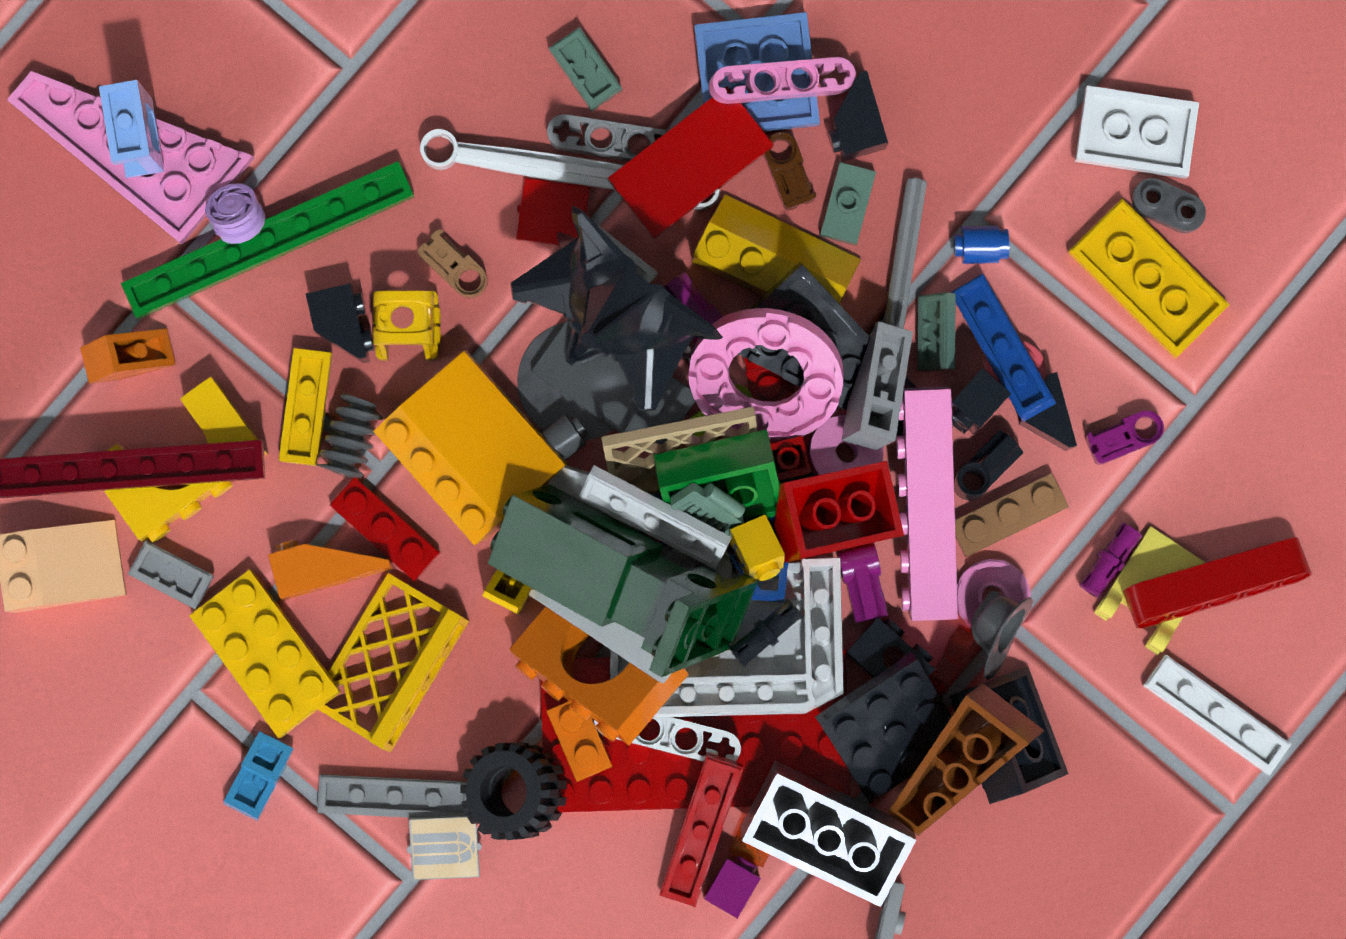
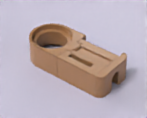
M436 230L431 235V239L419 247L418 254L420 258L460 296L467 299L480 297L488 285L485 271L469 255L465 257L446 237L442 238L444 235L443 230ZM469 270L475 271L481 276V284L474 291H466L459 284L461 275Z

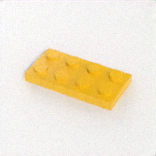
M249 569L189 615L278 738L285 736L342 692L253 570Z

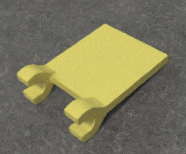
M1150 526L1125 564L1124 569L1095 609L1094 614L1107 621L1113 616L1120 603L1128 607L1123 594L1126 588L1142 581L1206 562ZM1183 617L1155 625L1157 629L1144 647L1156 655L1160 652L1162 653Z

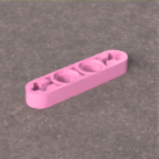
M841 57L726 66L720 68L711 77L709 91L716 101L724 104L837 95L845 92L853 85L856 79V71L849 60ZM835 67H837L838 73L845 74L846 78L840 82V85L837 84L835 78H827L820 82L821 87H818L819 76L830 74ZM802 69L808 73L810 77L808 88L801 89L792 83L791 74L794 70ZM765 72L773 78L774 87L771 91L763 92L756 87L754 79L757 73ZM743 74H747L746 85L734 87L730 94H727L726 88H719L718 84L725 76H728L729 82L736 83L741 82L745 78Z

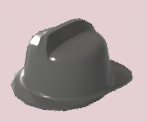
M991 591L975 612L972 619V633L975 641L988 654L984 670V677L987 680L992 679L1002 666L1018 629L1030 612L1033 604L1031 597L1018 602L999 592Z

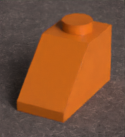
M167 328L105 335L80 347L89 384L122 380L176 365Z

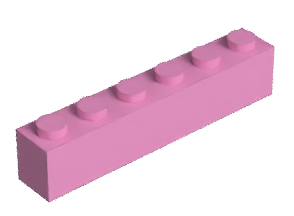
M948 386L904 388L899 420H903V436H896L897 459H904V474H898L897 478L898 496L905 497L906 511L899 512L907 543V550H900L901 573L908 574V588H901L902 611H909V617L912 621L958 619L951 389Z

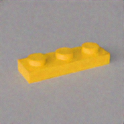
M293 349L279 453L280 462L316 466L319 462L333 357L331 352Z

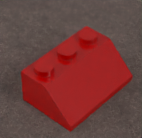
M882 461L780 484L774 526L777 539L785 554L784 563L904 536L888 462Z

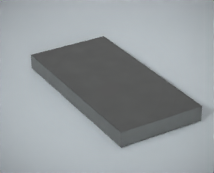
M570 319L563 325L532 370L533 374L619 433L682 421L695 404L690 388L672 377L656 410H638L633 400L634 393L619 363L614 361L610 354L608 357L600 356L578 366H571L566 362L565 358L572 328L569 326L572 322ZM668 439L656 440L654 443L662 445Z

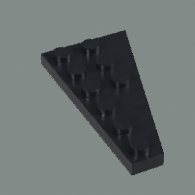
M799 262L750 309L769 308L790 312L811 321L828 335L835 344L842 359L844 381L838 407L847 411V405L870 337L803 264ZM755 345L753 349L749 347L738 353L747 358V360L772 371L801 387L804 381L803 368L798 359L793 355L790 356L787 350H772L763 345ZM906 376L904 388H917ZM903 420L898 421L896 436H903Z

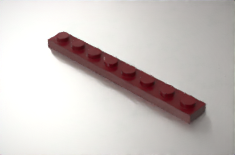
M263 440L0 459V498L266 479Z

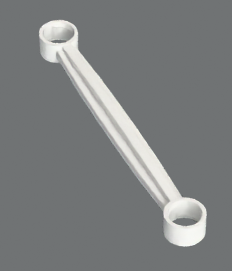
M435 129L428 132L420 144L423 160L429 167L436 170H445L452 167L455 163L510 174L613 190L615 189L607 178L624 166L566 155L457 142L450 132L443 129ZM435 137L446 138L453 145L454 151L452 155L444 162H433L427 156L426 146ZM720 189L714 193L710 201L701 203L694 209L706 210L712 207L718 200Z

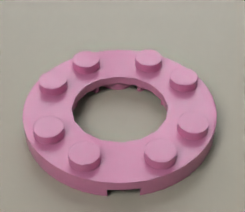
M769 308L744 309L724 316L711 324L723 336L722 339L709 340L699 338L690 359L688 378L693 398L706 416L754 407L757 430L767 429L770 442H778L804 436L816 430L832 416L839 404L844 381V368L839 351L823 330L799 315ZM755 345H763L772 350H787L790 356L793 355L798 359L803 368L804 381L800 389L789 398L776 402L758 401L744 395L733 384L729 376V366L733 357L743 349L755 348ZM745 423L735 424L730 428L738 430Z

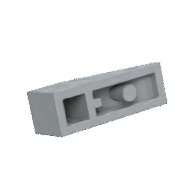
M879 321L875 323L847 405L842 441L878 450L895 441L913 331Z

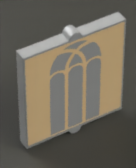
M470 814L409 817L410 844L407 846V852L411 854L412 880L480 877L478 850L481 849L482 843L478 841L477 824H471L467 818Z

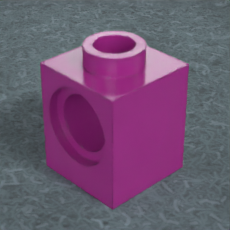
M738 855L735 861L726 858L706 892L704 899L738 919L761 879L758 875L754 874L757 866Z

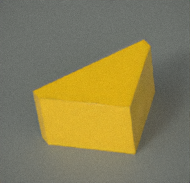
M497 569L482 596L519 615L532 588Z

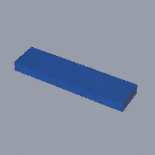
M981 274L950 292L956 294V304L1000 383L1011 393L1009 399L1021 420L1024 422L1056 404L985 276Z

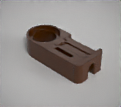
M784 132L771 135L769 139L772 143L785 141L792 149L791 156L784 161L775 160L771 156L770 150L764 154L784 209L790 211L803 203L805 205L812 203L816 198V192L810 194L812 188L805 169L801 165L804 160L796 140Z

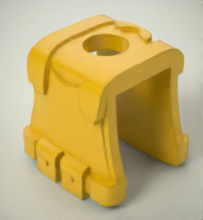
M376 291L373 293V307H376L373 313V324L376 325L373 327V345H376L375 354L380 361H389V345H422L426 361H434L438 358V344H441V327L438 326L441 325V310L438 307L439 298L436 292ZM407 307L413 312V322L407 328H398L392 323V314L397 308Z

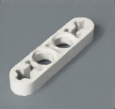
M653 717L660 725L658 737L654 740L646 741L638 735L632 742L704 761L706 756L698 755V752L703 744V731L712 733L708 741L720 743L722 737L730 739L729 745L735 747L733 755L727 754L725 758L736 761L741 752L740 742L734 734L673 717ZM684 727L693 729L698 737L696 746L690 750H682L675 743L677 731ZM706 748V753L718 755L717 751Z

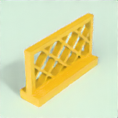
M388 573L328 672L338 687L344 685L348 706L332 709L324 705L319 711L361 735L382 750L392 752L469 621ZM394 585L404 591L407 607L388 612L385 597ZM411 596L420 600L422 603L413 605ZM380 607L382 614L375 615ZM431 607L441 613L432 628L419 631L415 614L416 610ZM409 613L413 633L394 638L389 618ZM383 620L388 640L368 645L365 633L367 627L372 622ZM428 635L424 643L422 644L421 637ZM415 638L418 653L412 661L400 664L395 644ZM359 640H361L362 647L355 648ZM389 645L394 666L374 671L370 650ZM364 653L368 673L348 678L347 660L351 655ZM408 668L404 676H402L401 670ZM395 671L398 682L396 690L392 694L380 697L376 676ZM341 672L342 680L335 681ZM369 678L374 699L354 704L350 683ZM388 701L383 710L382 702ZM375 704L378 720L372 730L368 731L359 725L356 709ZM350 711L351 720L341 713Z

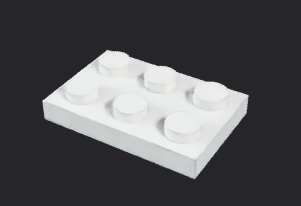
M1087 85L1084 93L1075 162L1187 179L1190 171L1199 102Z

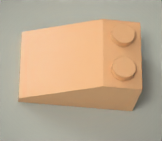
M116 520L0 534V582L5 612L18 613L127 595Z

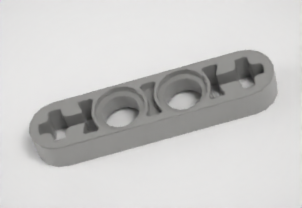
M567 114L554 117L547 127L548 139L555 149L623 161H630L638 155L632 153L628 148V141L632 136L641 134L649 140L651 145L655 142V137H661L669 131ZM566 123L569 124L570 131L581 133L580 126H588L584 134L585 146L578 145L580 138L575 136H568L566 142H561L559 135L554 133V130L561 129L562 124ZM606 129L611 133L612 142L608 147L599 149L591 143L590 138L595 130Z

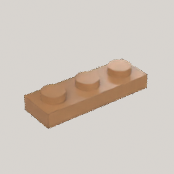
M1051 473L956 519L955 538L966 558L1069 506Z

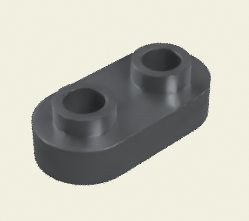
M1150 178L1143 180L1132 193V206L1139 215L1176 232L1191 233L1198 229L1205 220L1206 209L1201 199L1159 179ZM1148 191H1154L1158 194L1159 200L1157 203H1150L1146 199ZM1183 206H1188L1193 210L1192 218L1187 219L1181 215V208Z

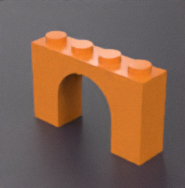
M545 607L509 649L518 661L515 668L531 681L535 677L542 680L544 683L541 687L559 701L563 696L571 703L568 707L584 721L589 717L597 721L598 724L595 727L609 740L614 741L618 737L627 745H630L689 675L685 668L676 671L668 677L664 684H661L629 663L621 673L606 682L598 684L579 682L573 676V663L579 648L590 635L548 607Z

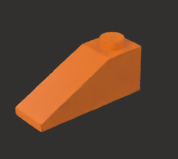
M297 540L275 545L277 552L267 554L278 595L282 600L394 569L392 561L388 559L308 544L299 545Z

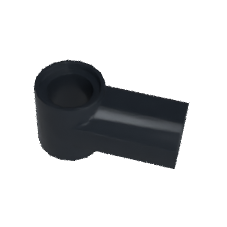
M1000 429L954 476V491L957 496L967 501L976 500L981 497L1024 453L1018 443ZM971 472L978 475L981 480V488L979 490L971 491L963 485L962 478L965 473Z

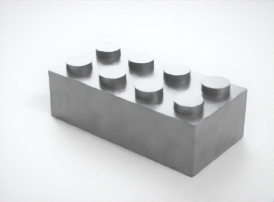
M776 760L741 825L743 842L880 907L916 842L915 833L893 816Z

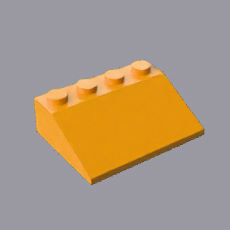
M467 350L458 355L403 402L373 431L474 546L488 539L501 527L504 519L503 508L513 494L546 485L567 465L566 461Z

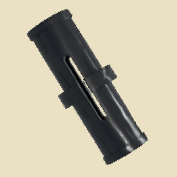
M788 598L764 620H756L753 623L755 627L737 643L729 647L731 653L736 659H739V662L744 667L769 645L774 647L779 642L777 638L799 619L803 618L801 612L796 606H793V603Z

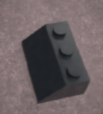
M1027 666L984 682L983 684L1045 730L982 783L989 803H996L1024 794L1069 774L1029 667ZM981 684L949 696L954 712L965 696Z

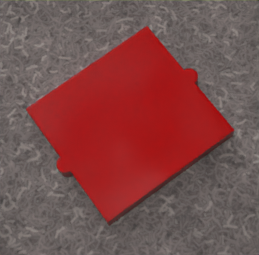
M525 178L521 205L517 206V212L520 215L516 240L559 246L557 241L558 232L576 237L578 233L573 223L572 207L574 205L584 211L589 217L587 208L590 187Z

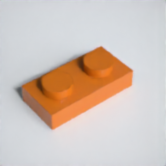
M568 701L547 710V714L574 777L578 782L613 766L592 718L589 717L586 721L581 719L568 707L571 703Z

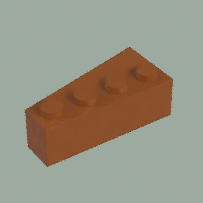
M982 683L965 696L888 813L919 836L1045 730Z

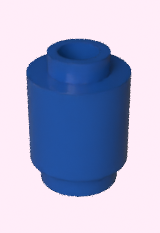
M998 225L962 226L961 234H954L955 257H961L962 264L999 263L1000 259H1009L1008 229H999Z

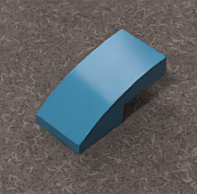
M259 731L241 764V770L223 801L224 805L258 821L289 761L293 748Z

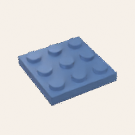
M807 12L694 25L703 104L712 98L709 91V81L720 68L735 65L812 59ZM796 69L792 72L791 80L796 87L801 89L809 87L810 77L806 71ZM765 72L756 74L754 79L756 87L763 92L771 91L774 87L773 78ZM743 74L745 78L741 82L736 83L729 82L728 76H725L718 84L719 88L728 86L732 90L736 86L746 85L747 74ZM817 96L741 103L763 132L820 125Z

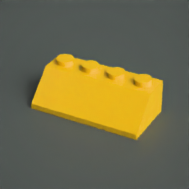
M726 194L710 219L692 256V263L761 296H764L800 262L839 304L861 259Z

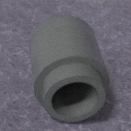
M563 414L539 431L564 460L587 445L583 438L588 435V432L576 415L569 419L566 414Z

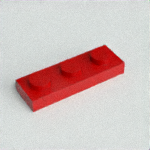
M353 478L329 505L413 581H416L441 554L357 478Z

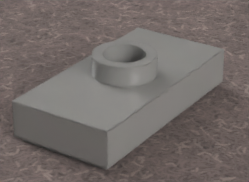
M146 540L128 572V575L196 610L214 578V575Z
M894 881L882 904L875 939H893L894 934L901 935L906 912L900 911L905 884Z

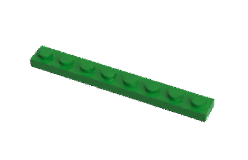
M399 161L265 219L264 226L260 232L248 241L230 244L220 239L122 282L121 286L135 318L141 319L415 197Z

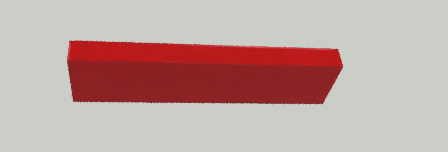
M707 752L659 896L696 907L744 767L743 763Z

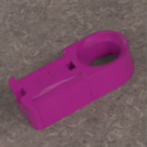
M1141 411L1120 420L1122 425L1118 423L1095 432L1094 437L1089 432L1085 440L1094 462L1097 465H1103L1157 442L1164 432V424L1161 417L1152 411ZM1140 418H1149L1155 423L1156 433L1151 439H1142L1136 434L1135 424Z

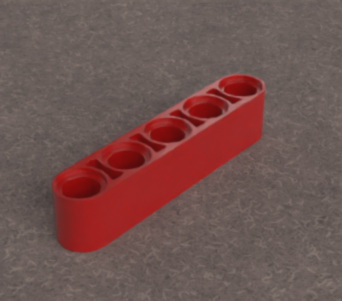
M1294 537L1142 581L1126 588L1123 594L1135 626L1140 629L1285 587L1310 577L1312 572L1299 538Z

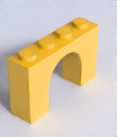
M211 376L180 398L202 429L208 444L258 440L220 385ZM115 444L107 451L125 450V448ZM264 448V457H265V456L268 454V452H267L266 449ZM232 482L192 484L176 490L151 487L104 492L137 539L142 542L150 539L154 543L171 531L168 525L180 517L183 521L189 519L202 509L200 502L210 495H213L214 498L221 496L231 489L233 484Z

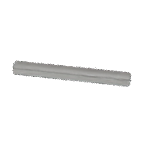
M908 178L906 182L884 323L903 329L927 182L920 178Z

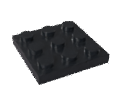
M912 652L815 716L870 803L914 774L952 717L920 662Z

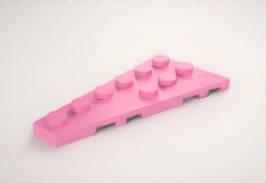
M31 71L7 99L14 107L180 244L186 241L207 216L205 207L210 196L219 188L228 184H234L255 159L250 154L242 151L239 152L216 141L205 139L156 119L164 172L126 178L124 164L113 165L111 162L101 97H95L72 86Z

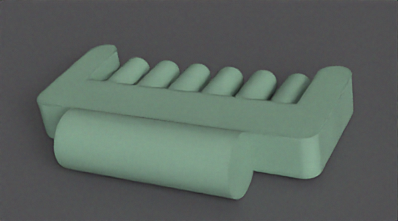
M691 483L670 498L672 509L684 511L729 536L730 529L744 524L743 514L745 506L711 483L706 485L704 489L695 483Z

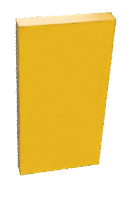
M1123 199L1068 251V254L1174 359L1230 305Z

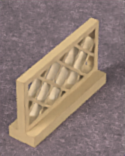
M748 407L603 436L601 439L608 473L648 494L661 495L654 455L676 450L675 448L681 443L691 447L712 442L718 436L730 438L758 430L754 407ZM745 423L738 430L730 428L732 425ZM706 431L700 437L692 435L695 432ZM668 439L662 445L654 443L656 440ZM625 446H629V447H630V448H629L628 450H626L625 452H621V451H618V450H614L615 448H620V447H625ZM643 451L651 453L645 459L637 457Z

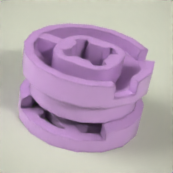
M241 183L228 184L219 188L210 196L205 207L207 218L213 225L216 235H219L222 241L230 244L242 243L252 239L260 232L265 223V213L258 202L255 192L249 186Z

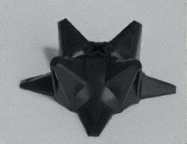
M573 205L571 212L578 235L573 237L558 232L557 241L561 249L510 283L512 299L524 304L530 302L564 314L565 318L572 321L569 324L572 332L565 356L566 362L571 366H578L600 356L608 357L610 354L613 360L619 363L634 393L633 400L638 410H656L682 356L691 359L695 346L692 341L694 337L719 340L723 336L713 325L672 296L661 284H650L635 271L634 261L623 253L584 211Z

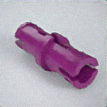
M1122 522L1105 549L1098 551L1096 554L1098 559L1079 586L1099 599L1115 574L1122 572L1125 567V560L1143 536L1134 528Z

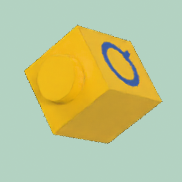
M766 515L730 529L732 539L729 544L744 574L754 579L759 578L760 581H765L776 576L780 569L784 567L785 554Z

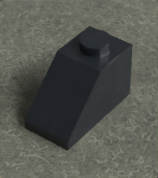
M867 70L860 72L834 117L833 130L828 131L833 153L840 152L842 161L885 150L888 144Z

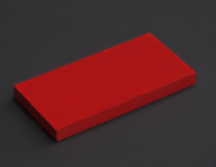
M726 86L727 94H730L731 90ZM712 97L614 172L607 180L653 239H655L774 147V144L741 103L724 104Z

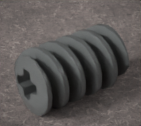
M341 393L340 398L348 404V407H336L335 412L343 421H331L329 426L338 435L325 436L324 440L333 449L320 450L319 455L328 463L316 464V466L349 478H362L363 473L355 467V464L368 463V459L360 453V450L373 449L374 445L365 436L376 435L373 432L376 428L370 424L371 420H383L384 416L376 410L377 405Z

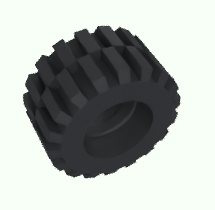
M498 743L495 746H488L482 749V755H475L470 760L474 767L472 769H465L462 776L467 779V784L460 786V793H466V800L461 802L463 810L470 809L471 814L467 817L470 823L480 824L477 829L484 835L491 834V838L497 840L534 838L539 836V832H547L553 826L550 821H558L562 814L557 810L558 806H565L567 797L561 796V789H567L566 781H560L559 775L564 772L561 765H552L556 758L551 753H542V747L529 745V743ZM512 769L521 774L527 789L525 802L517 813L511 812L506 807L501 794L502 782Z

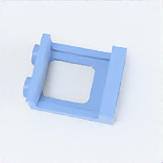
M138 80L99 86L110 158L113 165L123 163L126 178L164 172L152 97Z

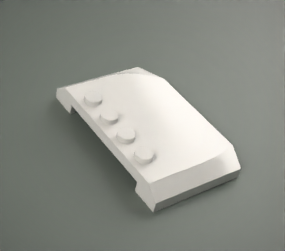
M840 558L802 559V563H788L785 600L788 598L793 603V606H796L801 612L803 618L799 619L777 638L779 642L774 647L771 645L766 647L746 667L739 662V659L735 658L730 650L686 667L685 670L689 675L654 717L805 714L844 694ZM732 567V579H733V578L738 577V576H740V575H739L738 572ZM776 576L765 581H760L759 578L756 579L758 580L757 585L761 589L778 591L779 579ZM751 600L734 644L755 627L753 623L756 620H764L782 603ZM610 650V679L621 673L630 663L612 650Z

